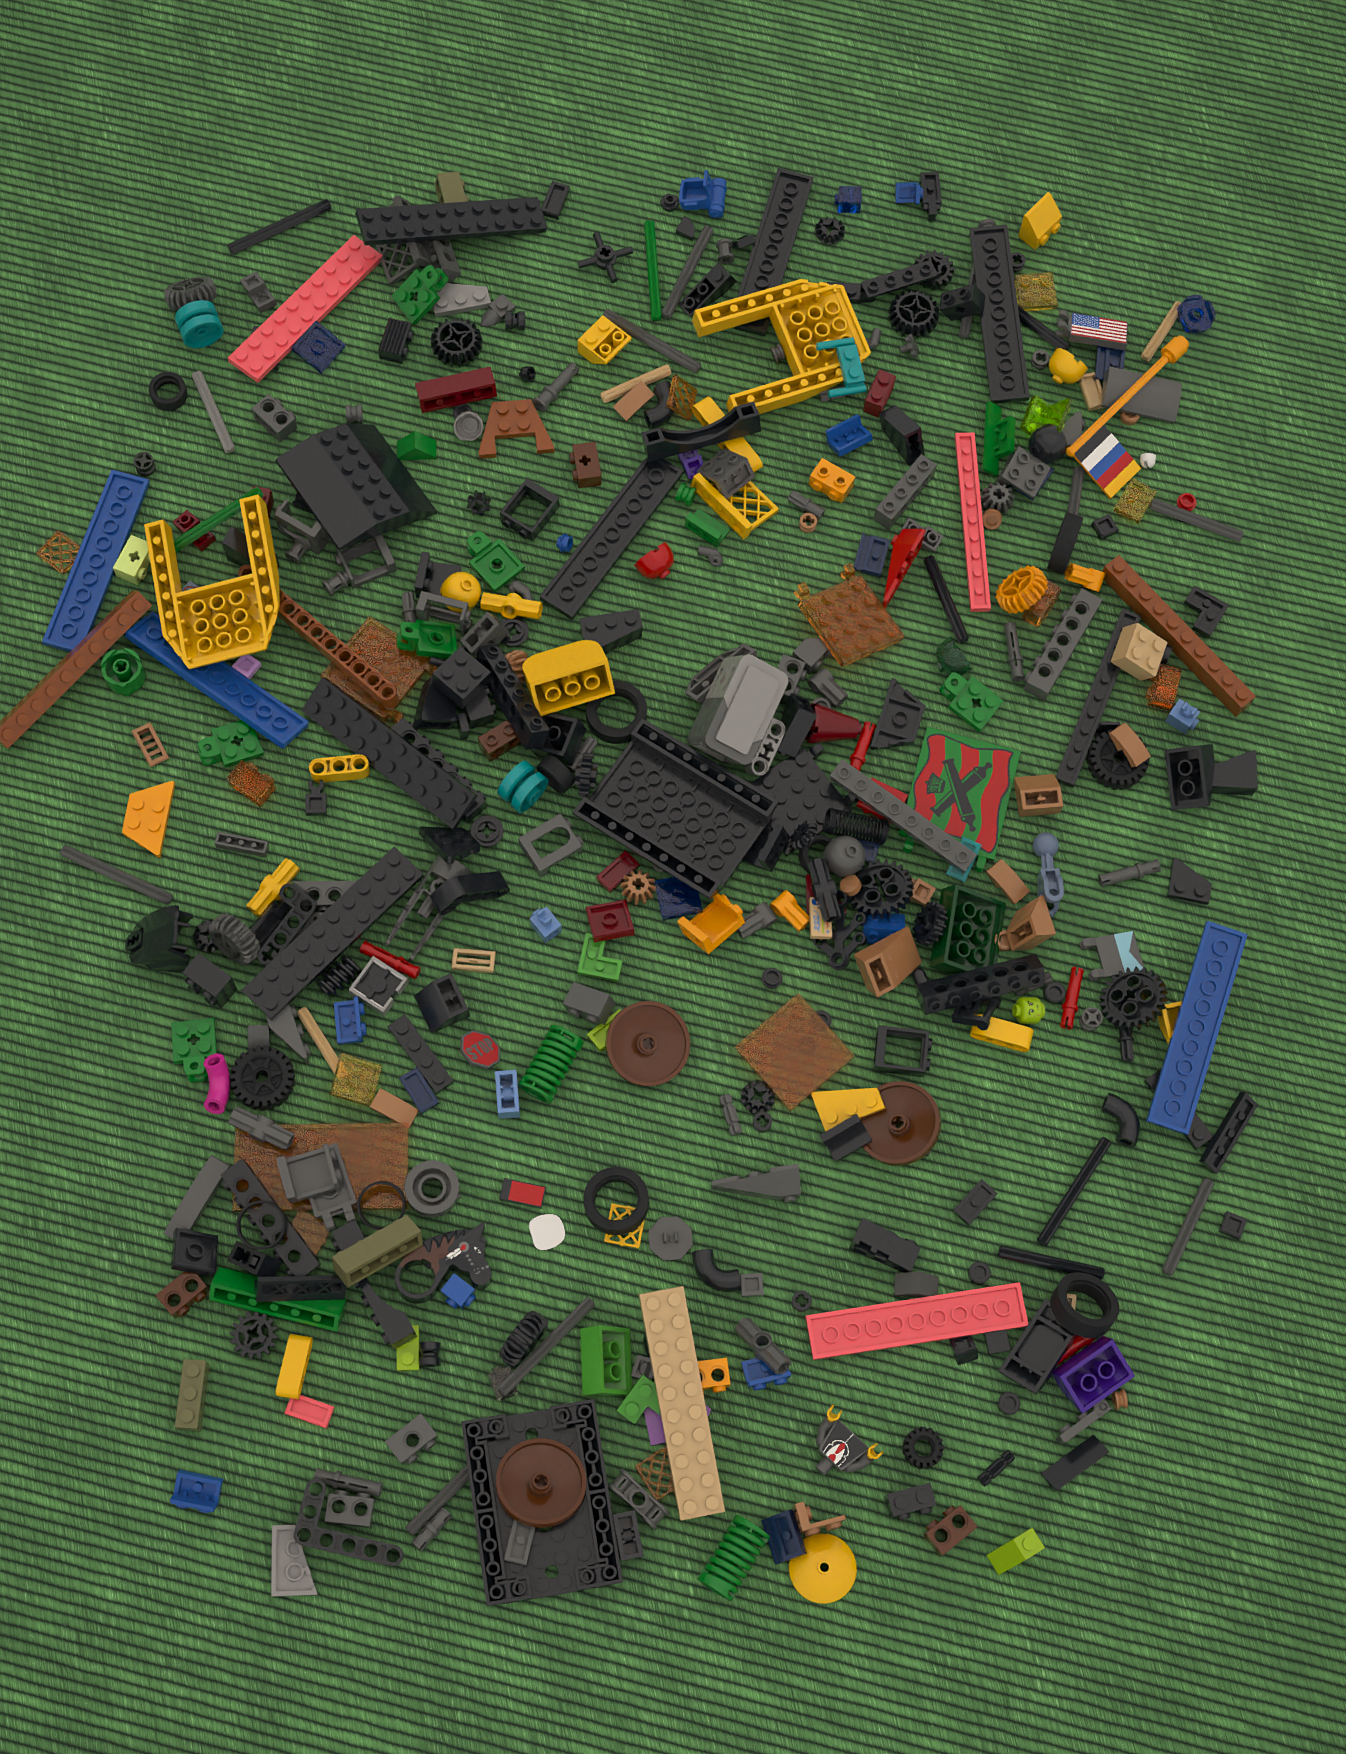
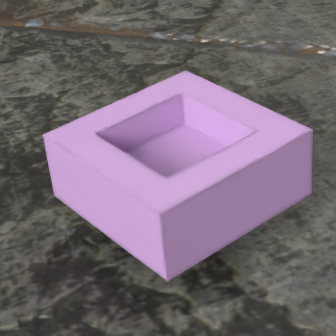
M251 655L241 656L232 665V668L249 680L261 667V663Z

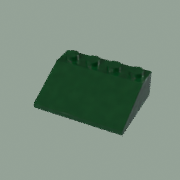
M957 884L941 889L939 904L945 906L944 909L947 910L945 916L948 919L944 922L946 928H944L943 935H939V941H934L929 967L949 974H958L997 964L999 954L998 939L1000 942L1001 936L999 937V934L1003 927L1006 903ZM996 934H997V941H996V943H995V942H994V939H995V936H996Z

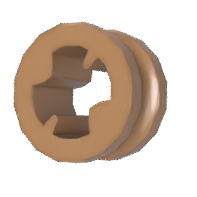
M805 513L800 517L799 527L803 532L811 533L816 529L817 518L814 514ZM806 520H810V526H807Z
M1120 1389L1119 1392L1116 1390L1112 1392L1114 1409L1119 1410L1120 1407L1127 1409L1128 1401L1125 1390Z

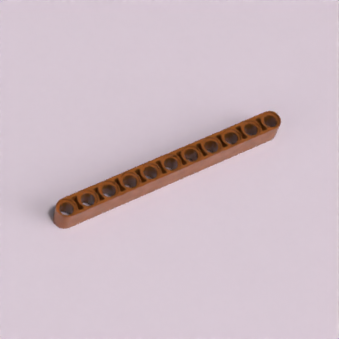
M243 565L238 571L239 577L252 574L251 565ZM279 589L280 608L277 615L381 705L390 709L398 705L399 696L392 683ZM373 682H378V684L374 686L371 685ZM393 694L391 697L385 698L386 695Z

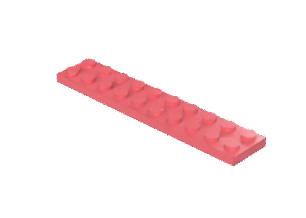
M353 235L228 357V362L259 383L277 363L381 262L380 259L383 255L369 245L365 246L362 240Z
M1020 1282L805 1316L813 1360L979 1335L994 1331L1011 1330L1029 1325Z

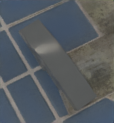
M213 1155L210 1156L185 1194L163 1234L173 1239L175 1228L192 1230L194 1224H197L206 1206L212 1202L223 1180L221 1174L230 1168L229 1164Z

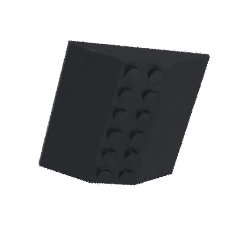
M345 423L313 434L275 460L338 550L437 514L435 507L375 425Z

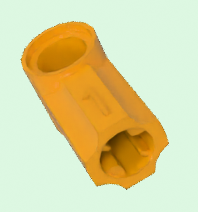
M1070 563L1064 574L1066 580L1099 592L1106 573Z
M787 890L783 891L770 903L771 909L779 917H784L798 932L810 923L809 915L797 904L794 896Z

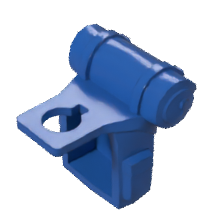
M708 170L704 171V179L696 177L682 180L679 192L681 208L684 210L708 209L710 217L722 218L725 211L727 181L722 178L711 179Z

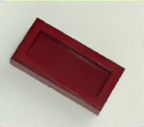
M625 850L596 876V880L611 893L624 881L623 877L625 875L630 876V871L637 870L640 864Z

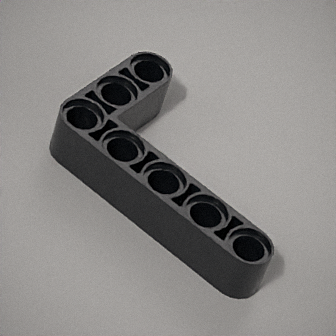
M312 1479L307 1483L294 1530V1539L297 1544L388 1566H396L402 1562L403 1551L397 1545L317 1527L326 1493V1485L320 1479ZM313 1483H319L323 1488L322 1493L318 1496H313L309 1492V1487ZM310 1505L316 1508L317 1514L314 1518L308 1519L304 1516L303 1510L306 1506ZM306 1528L310 1531L311 1537L308 1541L302 1542L298 1539L297 1534L300 1529ZM325 1533L333 1537V1543L329 1547H324L320 1544V1537ZM345 1539H352L355 1542L353 1551L346 1552L343 1550L342 1543ZM367 1544H374L377 1547V1554L374 1557L365 1555L364 1548ZM390 1549H396L399 1552V1559L396 1562H389L386 1555Z

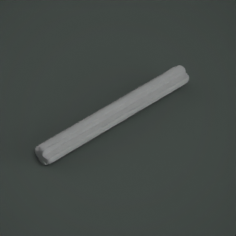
M193 372V380L225 453L234 452V444L202 372Z

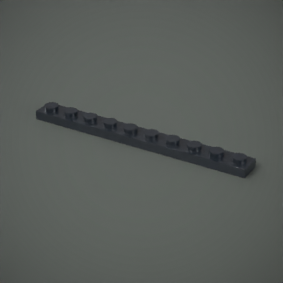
M1122 609L1056 774V779L1061 784L1073 788L1120 671V667L1113 664L1111 659L1123 627L1139 623L1141 615L1126 609Z

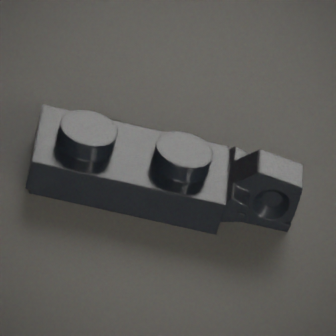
M920 172V187H923V199H921L923 211H927L928 221H936L937 211H940L942 203L939 172Z
M282 899L277 904L273 902L249 927L250 931L255 934V938L259 941L260 949L287 915L285 912L291 907Z

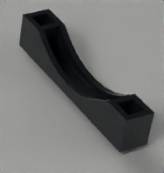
M750 402L734 407L721 419L701 428L676 431L659 427L641 432L644 450L648 461L652 462L761 432L760 415L755 403Z
M353 1220L333 1231L332 1234L335 1239L331 1240L336 1251L339 1252L365 1238L358 1224ZM367 1277L354 1284L356 1289L361 1287L364 1295L360 1297L366 1308L371 1306L374 1313L370 1316L376 1327L381 1325L384 1330L381 1336L386 1346L391 1344L395 1350L417 1337L405 1312L385 1303L373 1291Z

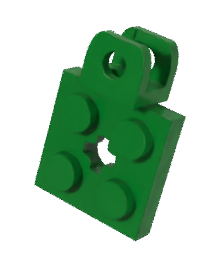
M428 265L422 271L416 269L392 295L393 299L411 324L416 325L441 299L437 292H440L447 284L448 277L441 268L435 269L434 266ZM415 293H416V294L418 293V295H417L418 300H417V301H416V300H413V297H414V294H415Z
M477 531L467 539V549L473 557L469 561V565L494 593L525 570V566L500 539L492 543L481 531ZM493 563H501L500 569H494Z
M417 619L415 623L402 622L400 624V633L396 635L397 648L414 652L416 649L417 656H433L448 659L457 650L455 624Z
M952 672L939 688L941 694L951 701L947 708L978 732L981 731L1003 702L1000 697L973 676L967 681L955 672ZM971 700H977L979 702L980 708L978 706L976 708H973V702Z
M242 720L211 729L212 736L198 742V754L203 765L216 764L222 760L224 768L264 756L255 730ZM234 739L242 741L240 742V746L232 744L231 742H233Z
M214 1017L171 1023L174 1064H183L185 1074L190 1083L206 1081L208 1074L204 1061L208 1056L217 1054ZM193 1037L200 1038V1041H196V1045H192L189 1040Z

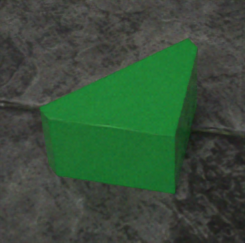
M414 431L397 441V457L400 460L436 459V440Z

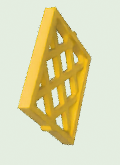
M611 1203L609 1219L611 1220L614 1211L617 1217L613 1220H622V1217L626 1214L630 1216L631 1211H634L635 1208ZM616 1208H623L626 1211L619 1215ZM644 1221L641 1227H637L638 1229L634 1232H629V1235L625 1238L617 1235L620 1239L619 1242L610 1240L614 1235L605 1234L604 1242L639 1249ZM639 1232L638 1241L634 1237V1234ZM631 1237L635 1244H627L625 1241Z

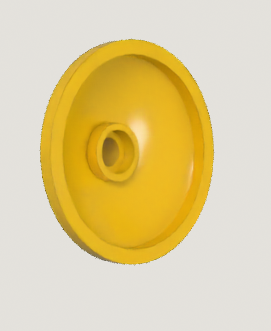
M825 1533L815 1534L803 1539L807 1554L789 1561V1575L794 1588L805 1599L819 1604L832 1603L844 1597L852 1588L857 1572L856 1560L849 1546L840 1538ZM822 1563L828 1565V1570L826 1572H823L820 1569V1565Z

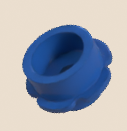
M567 533L562 534L557 539V547L562 553L565 551L570 552L573 546V537L568 536Z

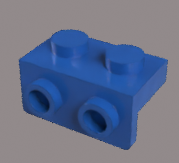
M858 414L825 431L828 446L839 457L873 440L872 434L861 424V418Z
M891 913V918L884 914L883 919L880 918V915L872 919V915L869 914L867 916L868 921L863 926L862 932L867 937V943L874 944L905 928V915Z
M358 996L354 997V1000L334 1002L337 1044L344 1045L363 1042V1035H367L366 1024L361 1021V1015H365L364 1003L359 1001Z
M757 1358L741 1362L747 1389L753 1388V1391L765 1389L766 1384L773 1382L775 1386L788 1382L787 1379L792 1376L789 1368L782 1375H776L763 1360Z
M179 1469L174 1494L170 1498V1503L176 1504L179 1508H195L202 1513L214 1512L219 1505L223 1478Z

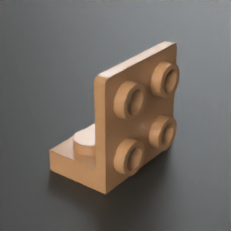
M800 1502L792 1507L800 1534L804 1533L805 1537L818 1534L820 1529L826 1527L827 1531L840 1528L842 1526L841 1523L846 1520L845 1515L810 1524L809 1521L812 1520V1514L809 1506L805 1507L804 1502Z

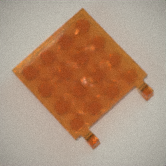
M851 563L844 565L843 568L845 570L840 572V576L845 582L811 596L809 594V587L803 582L797 586L799 589L794 592V595L800 600L797 604L841 667L900 642L905 637L861 575L855 576V569Z
M369 616L346 645L395 686L399 696V705L425 672L431 677L438 667L429 664L431 657L417 656L416 649L414 652L397 648V634ZM332 662L320 675L321 679L322 677L329 679L383 721H386L389 717L396 724L404 717V714L395 710L397 706L390 709L381 705ZM373 682L371 685L374 686L378 684V682ZM388 694L385 696V698H389L393 694Z

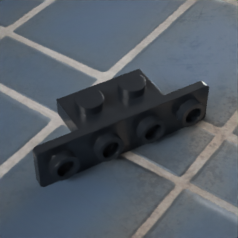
M928 260L862 281L861 286L867 299H871L936 278L937 272L932 261Z

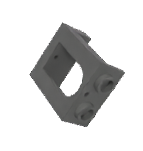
M286 499L282 505L277 506L274 515L279 533L293 541L295 538L304 540L310 546V551L319 555L330 541L329 536L319 522L316 521L313 527L310 528L293 518L289 502ZM287 526L309 538V541L287 529Z
M382 534L343 551L336 548L337 555L334 556L339 567H343L342 575L347 583L350 582L352 588L397 571L395 561ZM376 550L379 551L385 565L360 575L351 574L348 568V563L351 560Z
M421 591L416 606L417 619L429 621L430 617L458 623L461 628V636L464 637L466 631H469L472 626V619H470L471 611H469L468 603ZM431 601L459 608L463 611L462 613L433 607L431 606Z
M561 813L518 838L520 848L540 878L547 874V869L576 852L582 854V845H584L582 839L578 834L574 835L571 830L573 828L568 818L564 819ZM562 828L570 839L569 842L541 859L532 842L554 829Z

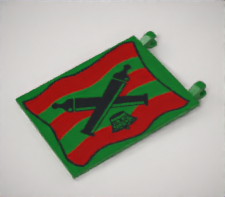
M927 727L907 805L957 841L961 842L962 837L981 844L974 870L982 872L986 859L992 861L995 859L1021 751ZM900 830L898 836L906 837L903 851L911 853L915 839Z

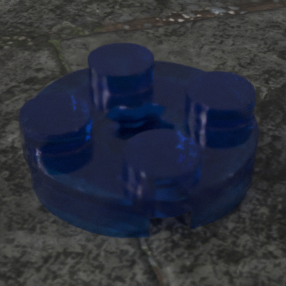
M1201 295L1188 296L1177 307L1179 321L1187 333H1203L1212 326L1216 314L1212 303L1209 300L1205 301L1202 299L1203 296ZM1194 310L1200 314L1198 318L1194 315Z

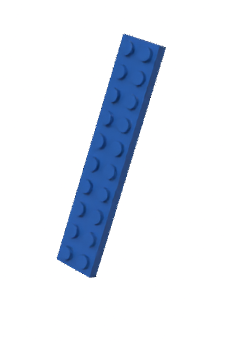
M111 470L42 640L43 645L71 652L92 631L115 573L113 566L127 543L150 485L149 479Z
M150 612L125 632V638L280 748H285L308 728L309 721L224 661L188 669L183 660L163 637L160 617L155 612Z
M1210 921L1205 922L1146 1122L1185 1135L1189 1134L1248 934Z

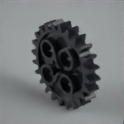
M877 859L876 864L873 865L869 861L868 867L863 865L862 870L855 874L861 882V889L856 895L848 896L852 909H856L857 913L863 912L866 916L871 914L872 919H875L877 915H880V918L883 919L884 914L891 918V912L894 911L896 914H899L898 908L906 909L905 903L911 902L910 897L913 896L914 889L912 876L909 875L907 869L903 870L902 864L896 866V861L888 864L887 859H885L883 864H880L879 859ZM874 876H877L886 902L882 901Z
M1135 966L1134 971L1131 972L1128 967L1125 974L1119 971V977L1112 975L1113 982H1105L1108 988H1102L1104 995L1099 997L1102 1001L1099 1005L1102 1008L1101 1012L1115 1028L1119 1026L1123 1031L1127 1027L1129 1031H1132L1134 1026H1136L1138 1030H1141L1142 1024L1149 1027L1148 1021L1151 1020L1155 1023L1154 1016H1162L1159 1010L1166 1009L1163 1002L1168 1001L1166 997L1168 991L1163 980L1158 974L1155 975L1153 970L1148 972L1146 967H1143L1140 971Z

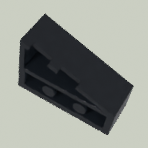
M639 609L580 618L582 640H592L599 643L606 655L617 647L621 648L641 638L642 623Z
M862 1217L849 1250L902 1273L912 1271L921 1247L917 1246L915 1241L907 1238L903 1239L896 1233L886 1230Z

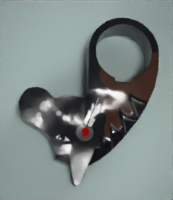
M480 1223L472 1230H455L434 1236L424 1241L421 1247L408 1253L397 1267L395 1273V1283L399 1295L405 1301L413 1304L425 1303L435 1296L451 1270L470 1277L474 1288L478 1290L487 1288L492 1280V1272L484 1257L485 1247H487V1241L482 1236L485 1223ZM425 1264V1267L431 1268L435 1279L428 1291L422 1294H412L401 1286V1276L409 1267Z

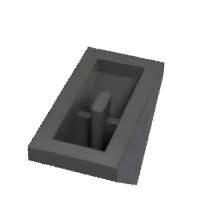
M920 1271L895 1274L894 1296L922 1298L938 1295V1276Z

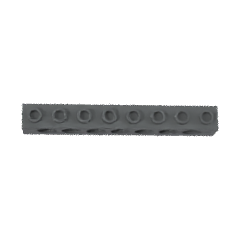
M843 759L831 773V781L962 874L966 872L976 858V853Z

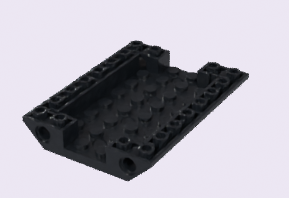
M594 1399L550 1406V1409L509 1416L502 1414L461 1421L487 1606L515 1603L623 1583ZM529 1429H535L538 1432V1438L558 1441L569 1447L578 1456L586 1473V1491L579 1509L568 1520L552 1526L548 1532H542L539 1528L535 1527L527 1564L524 1566L504 1561L514 1519L503 1509L498 1500L495 1480L498 1466L504 1455L515 1445L527 1440L525 1434ZM554 1565L558 1568L559 1573L556 1578L550 1579L546 1576L545 1571L548 1566Z

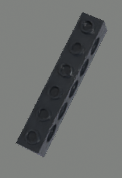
M498 644L479 647L476 660L491 672L490 683L487 686L525 750L543 747L550 729Z
M402 718L391 727L406 740H415L412 745L421 752L427 753L430 759L478 795L463 817L468 824L486 809V797L479 790L476 792L471 787L472 783L465 776L462 778L458 774L457 767L453 763H448L444 759V754L439 749L435 750L431 746L430 740L425 735L421 736L417 732L418 729L413 728L411 721L407 722Z
M1032 954L916 984L918 1003L924 1014L928 1015L1045 984L1044 966L1037 955Z
M245 1159L239 1160L221 1174L223 1178L221 1181L222 1185L228 1192L230 1190L233 1191L236 1196L234 1201L241 1209L251 1203L255 1197H259L261 1201H269L279 1206ZM245 1179L249 1183V1188L247 1191L241 1192L238 1184L241 1180ZM262 1203L261 1207L257 1210L253 1209L252 1206L248 1208L247 1212L249 1215L247 1218L254 1227L258 1225L262 1231L260 1233L261 1238L266 1244L274 1243L277 1240L278 1234L282 1231L283 1223L280 1213L276 1208L266 1203ZM269 1214L275 1218V1223L272 1227H267L264 1224V1219ZM285 1215L287 1222L285 1233L288 1236V1241L284 1245L278 1243L273 1246L275 1250L272 1252L278 1260H283L288 1267L285 1270L289 1276H307L322 1263ZM293 1250H298L301 1254L300 1260L296 1263L290 1259V1253Z

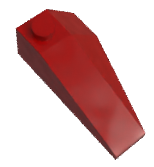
M902 529L900 534H895L892 539L891 545L893 548L882 609L886 610L919 553L926 530Z

